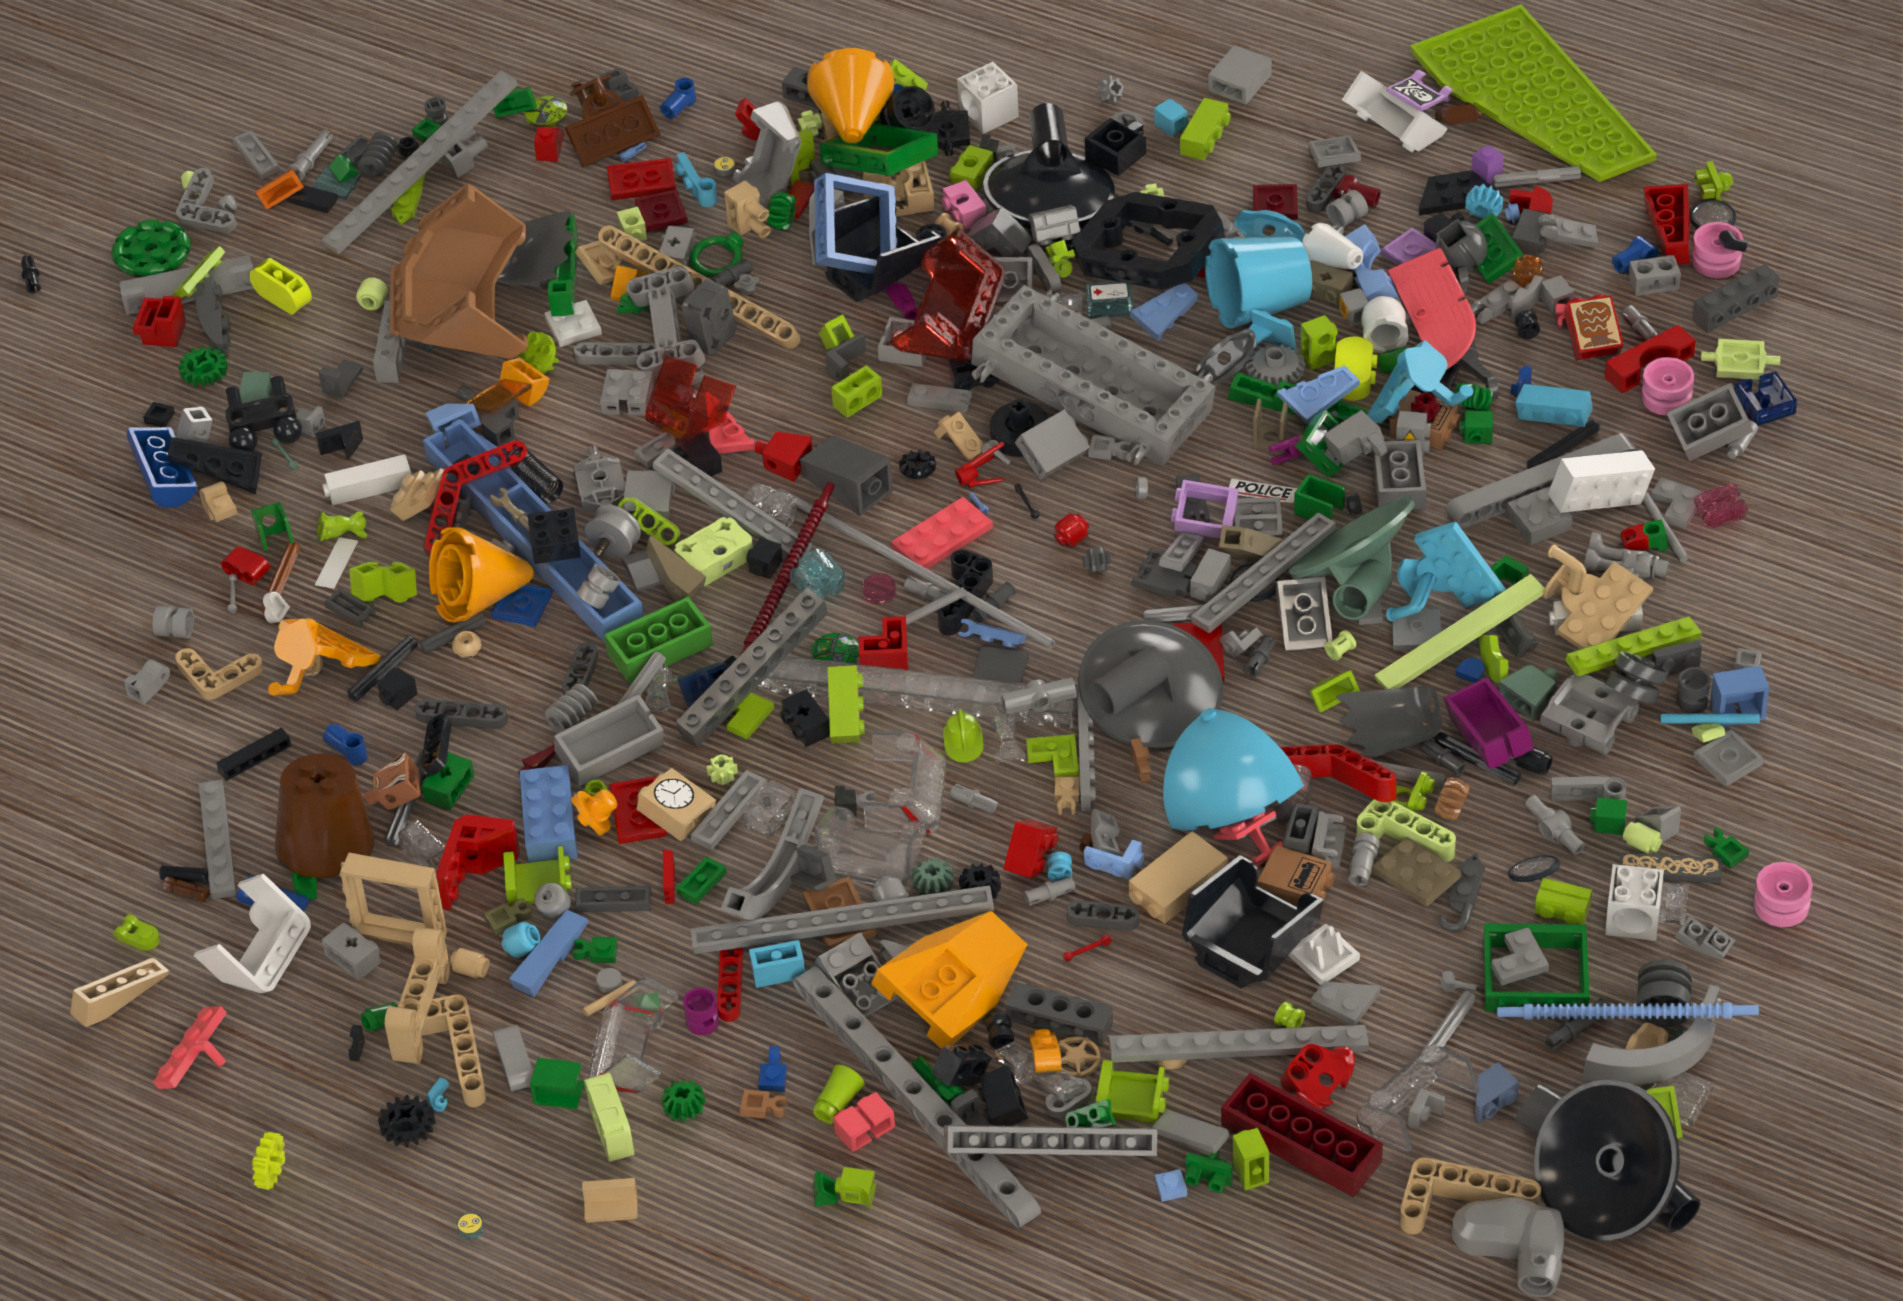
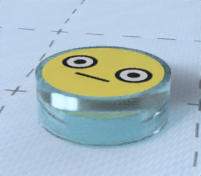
M476 1213L463 1214L457 1221L459 1235L468 1240L478 1238L484 1231L482 1217Z

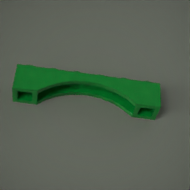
M575 214L570 215L565 225V228L574 235L564 246V253L568 258L554 269L557 277L548 282V299L552 316L574 314L577 255L575 251L578 248Z

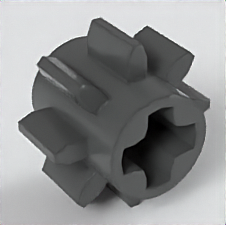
M1104 547L1087 549V555L1082 557L1084 568L1089 567L1090 573L1107 571V564L1112 563L1111 553H1105Z

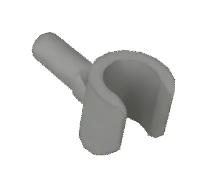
M990 440L981 447L982 453L999 443L996 440ZM999 449L992 453L1007 466L1011 463Z
M1451 971L1442 973L1443 979H1440L1444 991H1453L1455 988L1472 991L1477 989V985L1455 980L1454 973Z

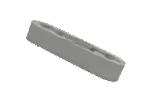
M1036 243L1026 246L1027 257H1033V269L1047 291L1052 289L1053 293L1061 290L1060 278L1040 245Z

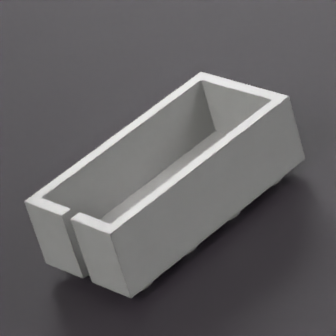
M639 694L554 735V751L562 763L569 766L570 775L578 787L663 746V729L654 715H650L649 708Z

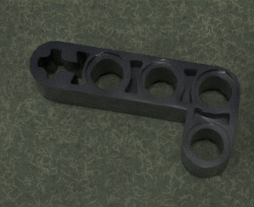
M967 550L954 551L950 559L952 577L958 580L956 585L960 588L964 587L967 592L982 599L993 583L992 561ZM959 599L939 609L937 613L940 633L947 636L956 634L964 624L961 623V620L968 619L972 610L976 607Z

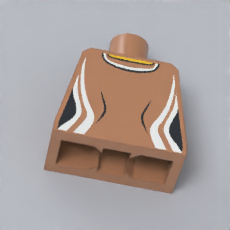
M404 752L373 775V789L364 793L365 800L370 806L380 802L386 809L391 810L420 797L419 767Z

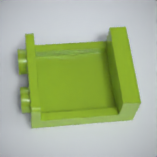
M1103 1060L1096 1103L1109 1099L1114 1119L1156 1123L1160 1113H1165L1166 1098H1163V1092L1168 1093L1169 1077H1165V1067H1159L1158 1075L1114 1071L1113 1061Z

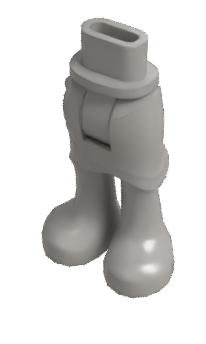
M1596 532L1591 534L1584 562L1586 571L1595 572L1606 571L1614 562L1613 560H1618L1615 562L1622 567L1634 568L1633 573H1638L1639 578L1652 579L1655 576L1665 578L1669 561L1659 560V556L1656 555L1655 557L1646 551L1607 547L1603 544L1601 534Z

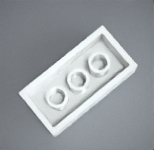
M1643 450L1563 458L1560 461L1548 495L1560 513L1639 505L1643 501L1655 468Z

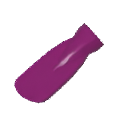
M892 284L885 288L887 295L893 304L903 312L905 319L917 320L919 318L920 311L915 306L914 298L906 285Z

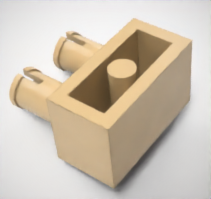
M745 180L724 192L728 225L740 236L753 230L759 237L766 238L771 230L770 226L766 225L763 221L768 218L769 211L760 205L758 189L755 186H751Z

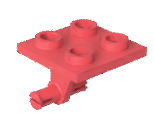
M1265 811L1244 821L1219 827L1220 831L1213 835L1215 840H1238L1248 834L1261 851L1260 855L1252 859L1257 868L1269 860L1276 845L1283 846V843L1279 841L1269 848L1259 828L1260 825L1276 816L1275 811Z

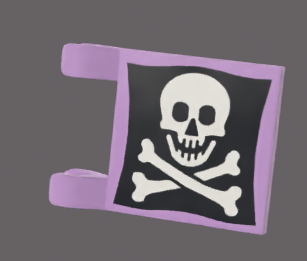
M1417 70L1411 77L1387 87L1386 91L1415 109L1423 111L1442 101L1449 102L1451 99L1449 94L1453 92V89L1445 86L1439 93L1424 85L1421 80L1426 73Z

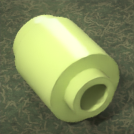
M1630 822L1623 834V840L1627 841L1628 845L1646 854L1657 852L1662 844L1660 832L1640 822Z

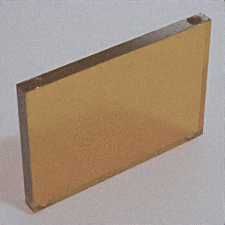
M502 379L463 404H473L476 411L491 414L530 390L532 386L528 383Z

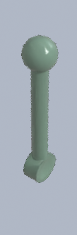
M274 437L271 441L272 444L277 446L287 459L290 469L297 470L299 468L298 462L292 460L280 444V441Z

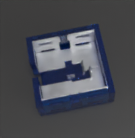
M1777 371L1759 376V391L1752 393V379L1734 384V391L1749 420L1755 422L1757 426L1796 414L1797 399Z

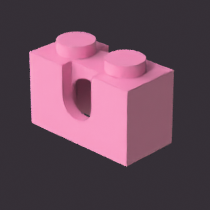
M967 180L943 188L942 206L945 211H949L955 222H960L964 226V231L972 228L976 221L987 216L986 205Z

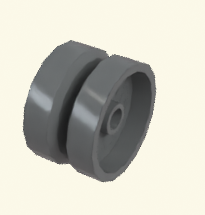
M1620 651L1615 665L1622 671H1611L1606 684L1629 697L1645 703L1655 704L1660 691L1652 684L1663 685L1669 672L1646 658Z

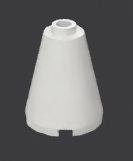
M1317 223L1311 227L1313 230L1309 234L1306 233L1303 238L1302 244L1310 262L1313 260L1341 269H1355L1362 263V250L1328 224Z

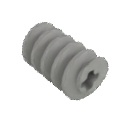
M575 684L571 690H568L558 701H555L552 707L546 709V721L552 730L558 734L565 729L571 728L572 723L577 724L579 718L585 716V712H590L592 706H597L598 699L588 687L582 684Z

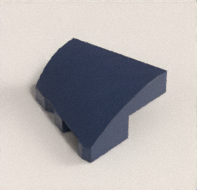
M715 663L677 679L689 708L728 669L726 663Z

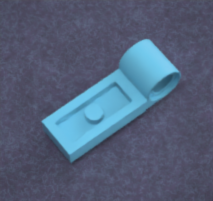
M685 152L677 154L675 170L679 177L682 176L685 189L691 191L693 197L696 198L701 206H714L718 201L715 180L712 178L700 179Z

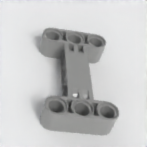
M682 266L634 278L626 285V290L636 306L650 305L656 349L641 353L637 357L636 363L640 371H652L653 380L699 368L705 362V355L695 340L681 341L675 298L687 295L694 289V281L687 269Z

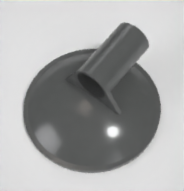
M1144 620L1127 622L1112 627L1092 642L1080 665L1078 676L1079 693L1089 716L1101 730L1117 741L1131 746L1132 739L1140 738L1143 747H1148V750L1173 749L1184 730L1200 716L1202 711L1208 708L1219 710L1222 703V677L1211 653L1194 636L1167 623Z

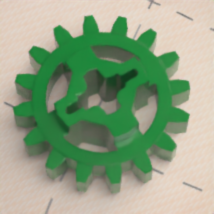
M201 346L200 350L192 348V353L185 352V358L179 359V373L181 379L185 380L187 385L192 382L194 387L198 386V384H202V387H205L206 383L214 385V380L221 381V375L227 374V359L224 353L221 354L219 348L213 351L212 346L208 349H204V346Z

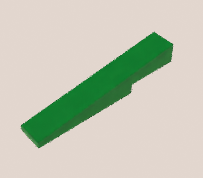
M1237 372L1230 386L1227 400L1256 406L1257 400L1261 399V407L1282 412L1284 402L1277 396V391L1283 388L1288 390L1296 387V385L1281 380L1280 385L1277 386ZM1340 400L1326 410L1329 413L1334 410L1337 412V424H1341L1361 410L1366 415L1368 413L1366 409ZM1288 407L1289 414L1297 415L1290 407Z

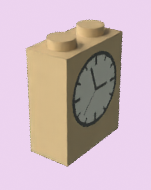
M671 768L666 773L658 775L655 781L648 787L645 786L638 793L637 810L675 838L683 841L715 807L716 799Z

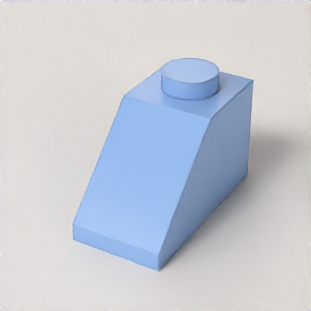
M444 404L426 412L433 432L441 431L444 441L446 440L444 428L461 419L471 429L481 425L473 404Z

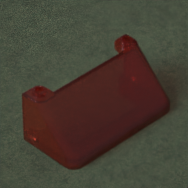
M959 228L924 251L921 261L922 268L932 278L914 325L905 331L897 330L892 334L889 343L900 352L965 362L972 359L973 339L989 322L1005 279V270L995 258Z

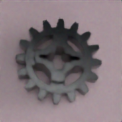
M405 1095L404 1100L395 1097L396 1103L387 1102V1110H380L381 1117L378 1118L381 1135L386 1137L387 1142L394 1140L395 1146H398L401 1142H404L405 1147H408L410 1142L419 1145L418 1139L427 1140V1132L433 1133L434 1131L433 1125L436 1124L433 1107L428 1106L426 1099L420 1102L417 1095L413 1100H410L409 1095Z

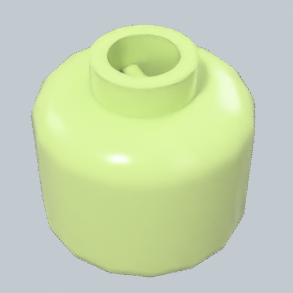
M367 278L361 283L357 291V301L360 306L367 310H378L383 306L387 298L388 288L380 279Z

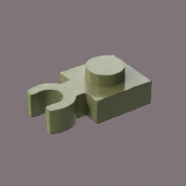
M520 899L510 908L505 903L484 912V917L496 936L503 933L507 928L518 924L517 920L529 919L532 913L530 908L522 910L526 908V902L524 899Z

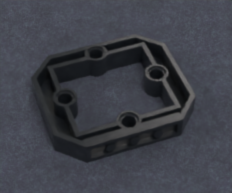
M1133 192L1105 201L1074 238L1072 244L1076 261L1084 276L1164 290L1193 281L1205 266L1206 256H1210V243L1215 239L1225 238L1223 222L1213 205ZM1130 220L1158 224L1166 229L1180 228L1188 230L1177 235L1178 249L1168 261L1139 257L1138 252L1133 249H1126L1119 253L1106 251L1107 248L1117 247L1123 243L1122 230Z

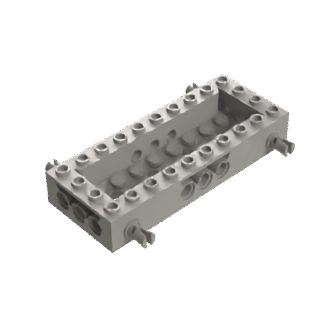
M1023 285L974 337L971 364L977 366L972 372L975 380L981 376L980 383H982L992 374L1059 411L1065 409L1074 419L1108 437H1115L1117 442H1130L1131 450L1126 454V459L1130 462L1135 458L1134 465H1137L1145 456L1163 466L1209 415L1213 408L1215 385L1210 383L1213 380L1210 372L1204 376L1205 370H1201L1196 376L1057 303L1060 300V295L1056 292L1052 296V289L1044 296Z

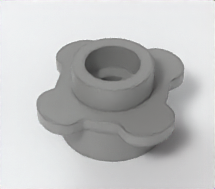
M743 273L739 275V280L734 283V288L739 289L741 294H752L756 291V284L760 282V279Z

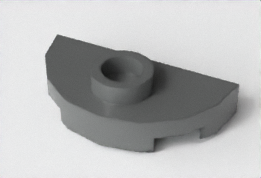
M360 134L339 155L348 157L353 165L358 164L368 146L366 137Z

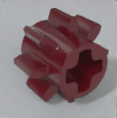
M1421 393L1415 396V402H1411V411L1427 413V421L1436 418L1437 412H1440V403L1436 402V396L1430 393Z

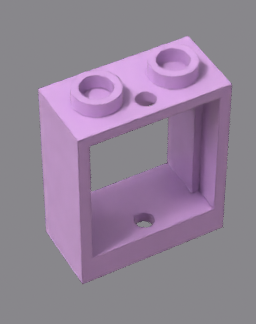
M1183 480L1182 488H1177L1175 502H1179L1178 508H1173L1171 522H1175L1174 531H1184L1199 536L1220 539L1222 525L1233 526L1239 489ZM1187 497L1226 503L1223 524L1218 525L1183 519Z

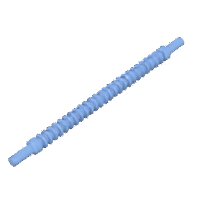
M1724 1002L1723 1005L1716 1003L1715 1006H1712L1711 1003H1708V1006H1704V1003H1701L1700 1006H1697L1696 1003H1693V1006H1689V1003H1686L1685 1006H1682L1681 1003H1678V1006H1674V1003H1671L1670 1006H1667L1666 1003H1663V1006H1659L1658 1003L1655 1006H1652L1651 1003L1648 1006H1644L1643 1003L1640 1006H1637L1636 1003L1633 1006H1629L1628 1003L1625 1006H1622L1621 1003L1618 1006H1614L1613 1003L1611 1006H1607L1604 1003L1601 1007L1597 1003L1594 1007L1592 1004L1585 1007L1582 1003L1580 1007L1577 1004H1574L1573 1007H1570L1569 1004H1566V1007H1563L1562 1004H1559L1558 1007H1555V1004H1552L1551 1007H1548L1547 1004H1544V1007H1540V1004L1533 1007V1004H1524V1007H1498L1497 1015L1498 1017H1524L1525 1020H1533L1534 1017L1540 1020V1017H1544L1545 1020L1548 1017H1551L1553 1020L1555 1017H1559L1562 1020L1564 1016L1568 1020L1571 1016L1575 1020L1579 1016L1581 1019H1585L1588 1016L1590 1020L1593 1016L1596 1019H1599L1600 1016H1603L1604 1019H1607V1016H1611V1019H1614L1615 1016H1618L1619 1019H1622V1016H1626V1019H1629L1630 1016H1633L1634 1019H1637V1016H1641V1019H1644L1645 1016H1648L1649 1019L1652 1016H1656V1019H1659V1016H1663L1664 1019L1667 1016H1671V1019H1674V1016H1678L1679 1019L1682 1016H1686V1019H1689V1016H1693L1694 1019L1697 1016H1701L1702 1019H1704V1016H1708L1709 1019L1712 1016H1716L1717 1019L1719 1016H1723L1724 1019H1731L1732 1016H1759V1005H1732L1731 1002Z

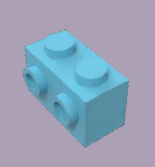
M799 940L749 950L756 988L793 981L794 978L805 972Z

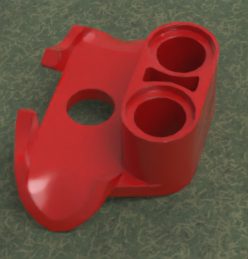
M1307 1044L1281 1075V1086L1288 1092H1296L1297 1098L1323 1110L1333 1104L1334 1101L1328 1097L1340 1084L1345 1089L1354 1071L1355 1055L1348 1047H1337L1330 1051L1317 1044ZM1306 1057L1311 1058L1313 1062L1308 1061ZM1291 1074L1296 1075L1298 1079L1293 1078ZM1322 1074L1328 1075L1332 1079V1085H1322L1319 1081V1076Z

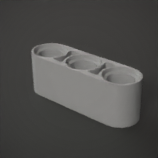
M518 1025L492 1031L510 1091L513 1092L530 1087L533 1070Z

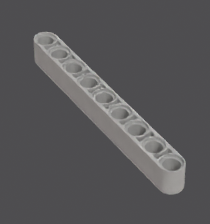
M1620 433L1458 496L1447 504L1446 512L1453 521L1457 522L1460 528H1466L1507 512V503L1546 487L1550 488L1560 461L1563 458L1638 450L1625 434Z

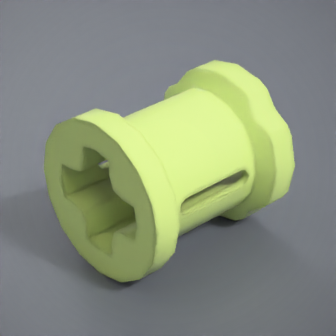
M1343 630L1339 633V637L1333 641L1326 642L1324 648L1332 660L1338 661L1346 651L1356 648V641L1352 634Z

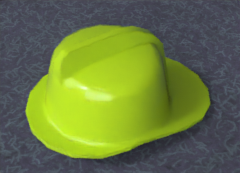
M958 709V713L952 715L947 720L943 730L945 751L952 760L959 763H968L980 757L983 752L982 728L974 716L963 713L962 709Z

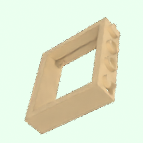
M348 853L345 862L340 864L341 871L339 876L342 878V891L346 896V908L349 909V923H352V928H357L362 936L366 938L413 946V934L416 927L442 930L445 938L447 929L435 868ZM361 879L417 889L424 923L369 913Z

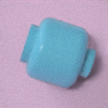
M520 922L504 931L502 947L506 953H509L514 958L524 957L530 954L540 942L539 931L528 922Z

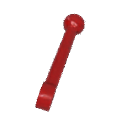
M1104 935L1097 942L1073 952H1065L1063 958L1065 961H1071L1074 956L1100 945L1108 946L1112 939L1109 935Z

